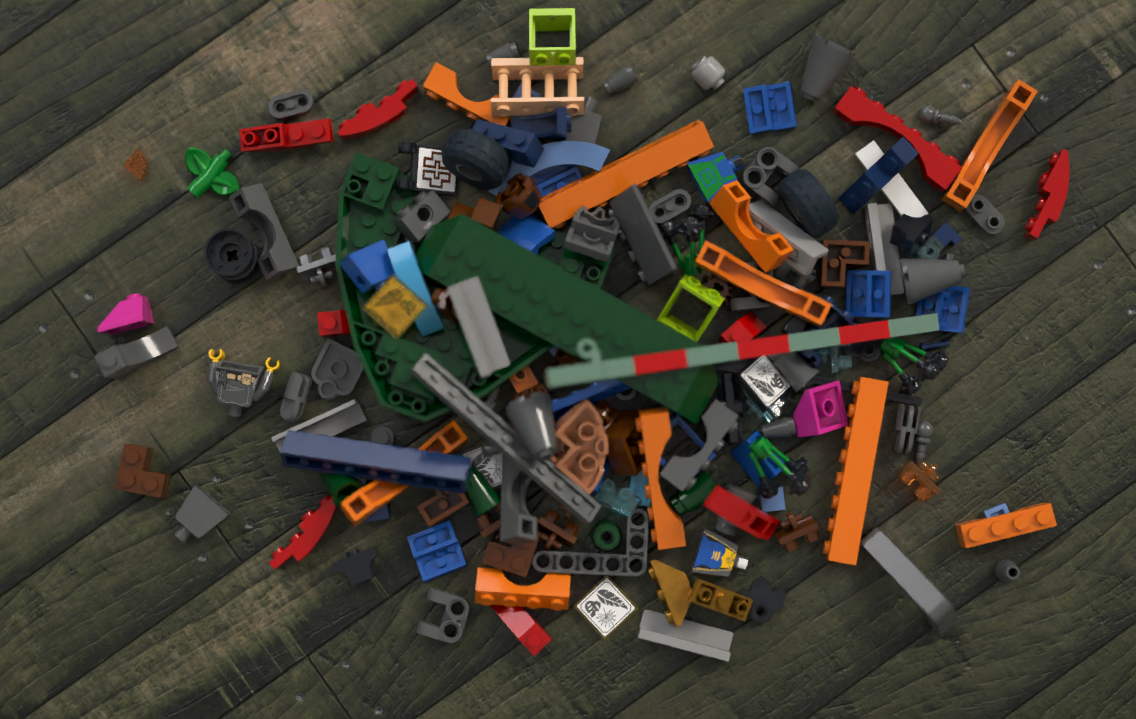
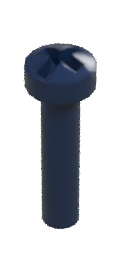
M949 341L930 344L922 342L919 344V349L926 352L928 349L949 346Z

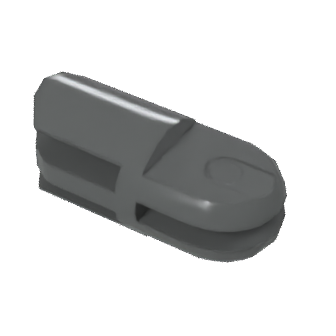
M291 372L280 408V415L286 422H296L301 418L313 381L311 376Z
M899 403L894 431H897L894 449L898 454L902 452V449L904 455L911 452L914 434L916 435L918 432L922 407H916L914 410V406L907 405L905 409V404Z

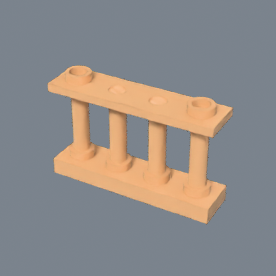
M576 57V65L530 66V58H492V79L499 80V98H491L492 116L540 115L552 112L557 107H567V114H571V116L584 115V97H577V79H583V57ZM554 79H568V97H554ZM508 80H522V98H508ZM531 80H545V98H531Z

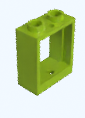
M575 8L529 9L530 66L576 65ZM536 31H570V47H536Z
M685 274L657 320L698 342L725 298L718 291L702 285L697 278ZM683 288L713 306L698 331L669 313Z

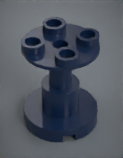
M825 295L821 299L832 305L822 325L819 327L809 326L804 332L830 329L837 322L844 326H851L854 324V317L846 310L841 312L835 307L836 302L828 295ZM820 348L797 351L809 364L814 362L816 369L824 362L817 354Z

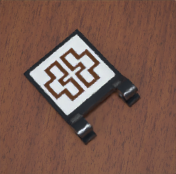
M411 142L398 144V153L412 154L410 179L400 178L396 180V190L420 192L434 190L437 194L456 196L458 178L444 166L441 154L443 148L418 145Z

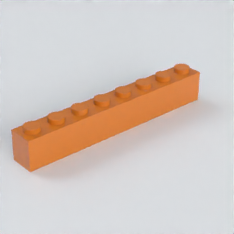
M696 120L602 167L600 171L596 170L542 197L538 208L546 225L550 228L554 227V229L560 228L566 224V220L574 217L576 211L581 206L587 209L602 207L608 203L607 200L617 197L635 183L638 188L648 184L649 179L655 176L656 178L663 177L669 173V169L675 166L677 168L683 167L689 163V159L695 156L700 158L710 152L709 149L713 148L714 145L704 123Z
M858 377L857 381H853L851 394L854 395L853 404H849L847 417H850L849 427L845 426L843 440H846L845 449H841L839 463H842L841 472L836 474L835 485L838 486L837 495H833L831 501V508L834 509L833 518L829 517L827 523V531H830L829 540H825L823 546V554H826L825 558L829 561L856 565L889 383L887 381Z

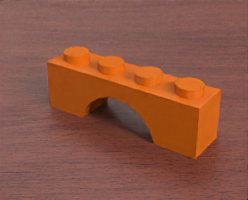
M437 62L434 64L423 85L426 96L435 101L441 99L447 102L446 106L456 112L459 109L466 112V117L474 122L479 119L509 126L511 116H492L491 99L483 102H473L466 99L457 89L456 72ZM496 94L492 98H499V95Z
M737 180L723 185L709 204L765 273L780 267L794 249L780 232L777 234H766L754 225L749 212L751 197Z
M1051 503L1035 504L1013 512L955 524L959 544L963 548L1057 526Z
M478 567L475 603L486 606L505 605L506 607L520 606L531 609L568 610L571 574L547 572L540 582L530 586H520L507 580L501 569Z

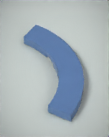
M562 140L542 144L544 150L534 168L512 161L510 171L501 186L492 190L489 189L488 192L496 196L498 192L503 194L509 186L507 181L515 175L521 173L523 176L527 174L530 177L542 169L555 165H583L600 171L610 149L584 141Z

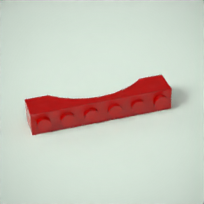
M851 86L832 113L849 125L875 127L890 133L899 140L904 137L919 153L915 159L921 169L923 180L939 192H944L962 169L958 165L959 161L951 155L946 156L940 151L941 148L934 142L930 141L928 143L924 140L918 130L914 128L909 129L903 124L904 121L895 114L890 115L885 111V107L880 102L871 101L866 97L867 94L862 89Z

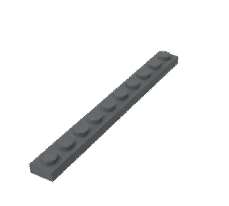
M427 353L421 356L410 370V373L582 523L585 525L591 523L601 508L598 502L551 461L535 459L520 435Z

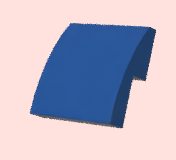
M791 82L769 86L760 85L743 89L750 134L798 127Z
M575 164L547 167L530 176L535 179L542 197L582 178Z
M533 214L523 219L512 217L497 232L537 255L538 248L555 238V231Z
M847 270L846 311L852 316L890 318L891 271Z
M953 286L918 301L916 316L937 313L940 329L938 331L964 334L970 288Z
M450 520L407 537L424 583L468 567Z

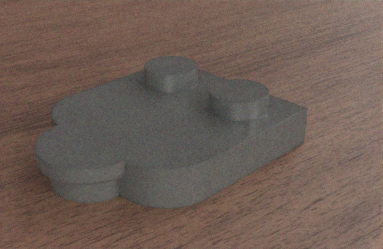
M328 337L312 368L311 376L318 384L319 395L323 399L332 400L338 395H348L354 391L364 371V367L354 349Z

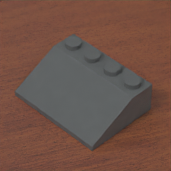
M635 183L609 202L610 209L607 212L610 218H617L620 224L618 235L622 243L627 242L630 248L627 251L632 263L637 262L640 269L637 271V274L642 284L647 283L648 287L673 276L677 267Z

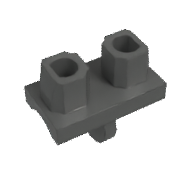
M331 248L321 249L319 251L321 259L313 261L310 254L300 256L299 266L296 268L302 281L311 280L312 284L320 282L322 287H326V279L334 277L333 273L337 272L335 266L336 254L334 255Z

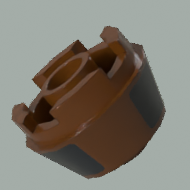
M519 173L507 181L509 186L503 194L498 192L496 203L502 206V212L517 219H523L537 209L542 200V195L534 178L529 177L527 174L523 176Z

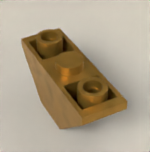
M652 560L648 562L650 567L647 568L651 580H656L658 585L656 594L660 603L664 602L667 611H664L669 625L673 623L674 627L681 626L691 603L688 599L692 589L687 576L680 570L657 560Z
M696 578L688 601L745 621L753 599Z

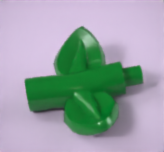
M189 147L185 153V164L188 171L198 177L187 186V189L198 198L210 187L220 196H229L239 190L238 182L233 174L223 171L228 165L226 161L232 154L224 149L220 155L215 154L211 159L210 155L205 151Z

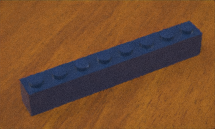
M288 430L280 451L282 464L285 467L466 494L472 472L471 458L462 455H450L437 451L430 452L416 448L377 444L370 441L364 442L349 438H337L324 434L305 433L303 431Z

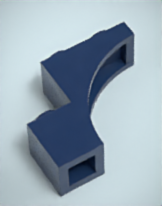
M557 107L552 112L540 115L511 116V128L535 133L539 141L540 139H567V133L571 132V114H567V107Z
M902 137L838 199L854 215L919 153Z

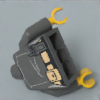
M211 349L209 350V357L212 359V362L209 363L207 381L213 393L217 395L218 402L229 404L228 414L239 417L242 415V407H250L253 402L259 401L269 390L274 377L273 372L280 368L279 360L277 365L272 368L269 367L271 357H269L265 363L267 370L264 371L262 366L224 360L225 353L222 349H220L219 356L214 357L215 350Z

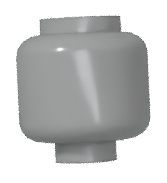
M705 56L701 57L691 67L693 69L692 78L704 90H708L711 87L716 90L725 81L722 78L725 74V69L712 56L707 58Z

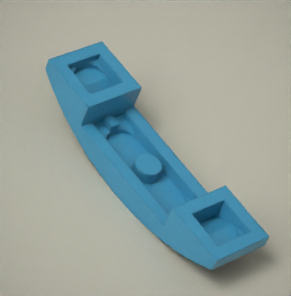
M410 241L387 249L397 280L425 305L414 317L421 335L425 336L443 329L444 325L436 306L431 301L430 293L417 264L418 261Z

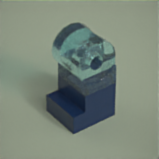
M945 222L928 238L924 247L921 246L917 250V256L919 259H937L940 251L948 243L954 246L962 237Z

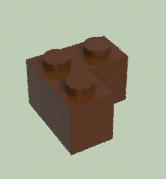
M483 198L479 199L475 209L456 202L448 219L463 214L496 231L502 206Z
M823 239L820 244L829 251L827 255L819 258L818 288L842 289L845 287L846 267L865 268L869 265L870 242Z
M623 409L605 430L608 438L607 458L614 474L637 476L642 470L641 463L645 462V455L640 454L638 441L642 440V432H637L635 418H639L638 410Z
M124 443L115 489L165 498L168 494L171 475L149 471L153 453L152 447Z
M435 490L436 496L417 507L430 527L470 502L465 494Z
M537 531L536 541L519 546L513 544L509 546L489 540L482 563L527 577L541 532Z

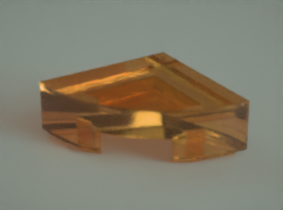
M137 148L123 166L142 181L147 173V160L143 152Z

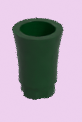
M473 464L471 465L472 472L465 495L472 506L475 516L478 517L500 503L501 497L492 488L482 472Z
M706 470L698 472L694 477L697 480L689 491L686 488L683 492L678 490L675 495L669 498L682 517L704 504L717 484Z
M319 472L333 503L338 507H341V503L362 488V485L353 477Z
M601 520L592 527L590 539L595 548L600 551L609 552L620 545L622 530L612 520ZM609 532L611 539L605 541L602 538V534Z

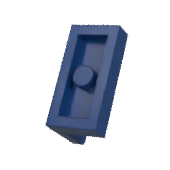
M756 430L730 453L759 487L761 484L759 480L760 475L753 460L748 456L751 452L748 448L750 444L762 436ZM773 453L784 464V461ZM770 457L763 461L758 458L764 474H767L769 480L782 471Z

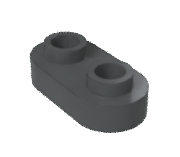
M296 90L273 97L269 101L268 110L274 118L283 120L310 112L314 107V99L308 91ZM306 99V105L300 106V100ZM284 105V111L278 112V106Z
M677 189L653 202L649 207V212L655 224H662L687 211L691 205V197L687 191ZM677 198H681L684 203L683 205L678 206L676 205L675 200ZM657 209H661L664 212L662 217L656 216L655 211Z
M975 194L967 208H965L966 214L988 235H995L1002 231L1005 225L1004 217L986 197ZM979 202L981 209H976L974 203ZM990 219H995L997 221V225L992 226L990 224Z

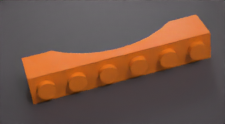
M1019 79L1010 86L962 164L961 171L941 199L943 202L960 212L967 208L1000 148L1038 91Z
M705 241L693 264L816 327L822 325L832 305L811 293L790 286L755 269L708 241Z
M667 407L639 410V418H635L637 432H642V440H639L638 444L640 454L645 455V462L641 463L643 477H648V485H644L646 499H651L652 507H647L649 521H654V529H650L652 543H657L658 550L686 546L681 516L667 503L659 486L658 468L660 457L665 444L671 436Z
M453 420L434 434L419 450L437 451L453 455L466 445L468 437ZM375 480L341 503V510L356 527L410 486Z

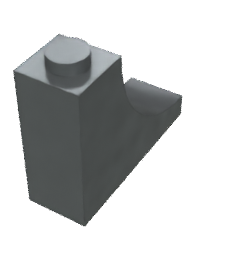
M166 326L133 342L114 345L95 355L94 358L105 377L119 380L175 350L179 345L170 328Z

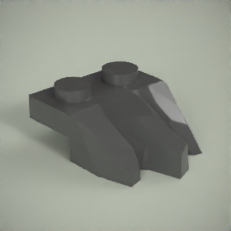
M581 206L574 215L563 248L596 260L608 262L620 224L616 217L605 218V210L601 207L590 213L586 207Z

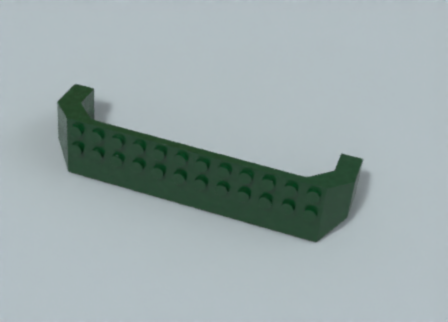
M463 214L431 226L415 255L421 274L425 278L434 280L446 287L477 276L492 312L586 363H589L588 359L579 358L575 353L576 344L584 339H591L595 342L597 350H600L601 361L704 347V345ZM584 345L583 351L588 352L589 347ZM714 363L615 377V379L673 411V414L679 415L682 419L693 425L697 423L718 384Z

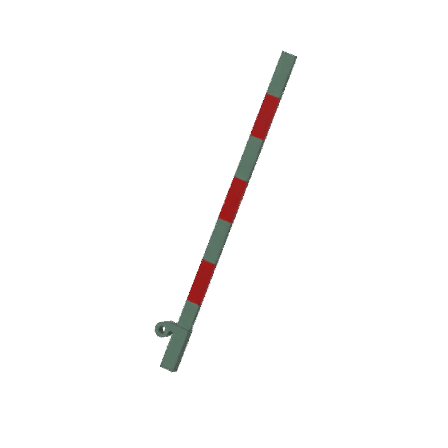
M934 313L601 361L600 350H597L595 342L591 339H584L576 344L575 353L579 358L588 359L589 363L550 368L544 371L547 387L932 332L940 329L938 315ZM584 345L589 347L588 352L583 351Z

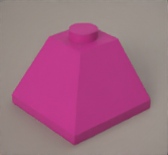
M140 293L126 296L127 300L120 301L98 326V332L111 336L154 324L148 297L140 296Z
M839 380L805 390L793 414L798 437L820 435L848 426Z

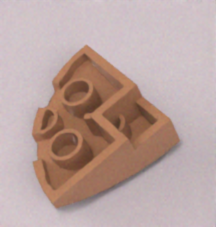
M585 399L554 423L556 452L550 460L586 493L590 494L604 473L603 466L606 455H608V438L605 434L600 415L594 406Z

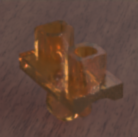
M923 460L919 464L924 470L923 472L913 461H907L903 465L905 468L898 476V479L906 486L916 479L921 485L913 493L920 501H925L932 495L937 496L941 492L928 478L930 476L936 481L940 477L935 472L938 467L935 462L929 466Z

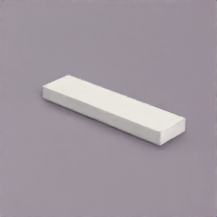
M873 140L858 151L855 157L867 171L884 153ZM899 173L881 189L900 217L903 214L911 217H922L928 214Z

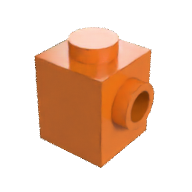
M529 365L509 378L517 393L539 384Z

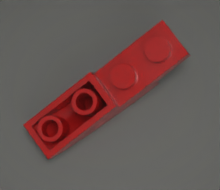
M411 78L408 82L405 80L400 83L396 88V93L391 97L388 95L380 101L379 108H376L372 102L368 105L363 104L356 111L357 115L354 118L345 120L339 126L338 135L342 140L354 139L375 133L399 120L409 112L404 103L420 90L415 81Z
M329 118L239 129L241 152L301 149L334 142L332 120Z
M1065 149L1058 153H1053L1048 161L1050 166L1048 172L1043 173L1038 180L1037 185L1040 187L1037 193L1043 195L1044 198L1041 197L1035 206V209L1038 211L1034 218L1030 217L1024 228L1027 230L1024 237L1031 241L1039 237L1045 223L1049 225L1056 223L1063 209L1070 175L1068 151Z
M716 485L703 504L724 519L760 539L769 540L781 522L771 514L749 504L745 499Z
M330 495L319 502L321 506L315 512L310 510L301 517L303 522L299 527L304 533L298 532L289 540L291 544L287 548L280 547L271 555L273 559L269 564L274 570L282 566L292 556L298 562L302 561L324 537L338 509Z

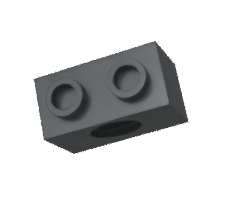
M434 190L426 193L424 191L420 192L414 197L413 200L415 202L410 207L407 205L397 213L399 217L393 221L410 243L422 239L429 232L431 226L438 224L451 212ZM418 210L422 211L423 220L418 218Z

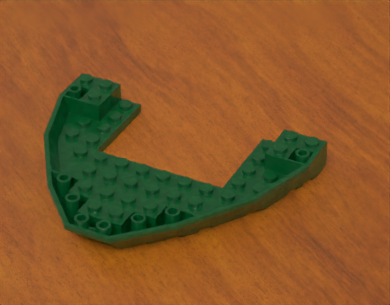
M356 152L339 193L335 263L353 345L380 405L427 422L452 409L410 373V370L425 353L477 398L487 395L555 345L492 312L510 360V365L495 370L490 375L481 378L460 320L458 319L457 325L451 323L439 311L437 304L434 303V306L438 310L444 328L425 336L421 335L414 318L400 333H397L372 311L368 304L378 294L375 288L366 293L361 292L341 267L340 263L349 254L381 240L385 241L388 249L397 246L402 232L393 221L399 217L397 213L407 205L410 207L415 202L413 199L419 191L396 190V180L400 178L410 179V176L401 174L396 166ZM553 229L555 231V238L543 245L540 257L601 289L616 247L613 246L608 262L596 260L563 248L568 234ZM425 278L431 297L437 288L444 291L448 289V287L436 281Z

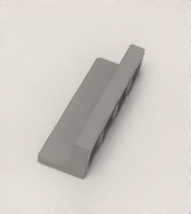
M762 200L749 204L750 217L754 225L766 234H777L780 232L794 249L785 261L804 276L811 274L817 259L827 255L829 250Z
M867 204L864 207L868 240L870 242L873 271H891V295L903 294L904 287L898 246L890 243L893 225L895 224L892 204Z
M476 276L451 285L448 290L481 378L490 375L495 370L509 366L510 360L479 278Z
M354 399L288 430L318 435L324 434L333 437L368 420L359 400ZM288 430L271 437L272 442L276 443L279 452Z
M644 609L637 636L641 639L729 661L731 654L729 649L733 632L683 619L681 626L674 627L673 623L669 625L665 614Z

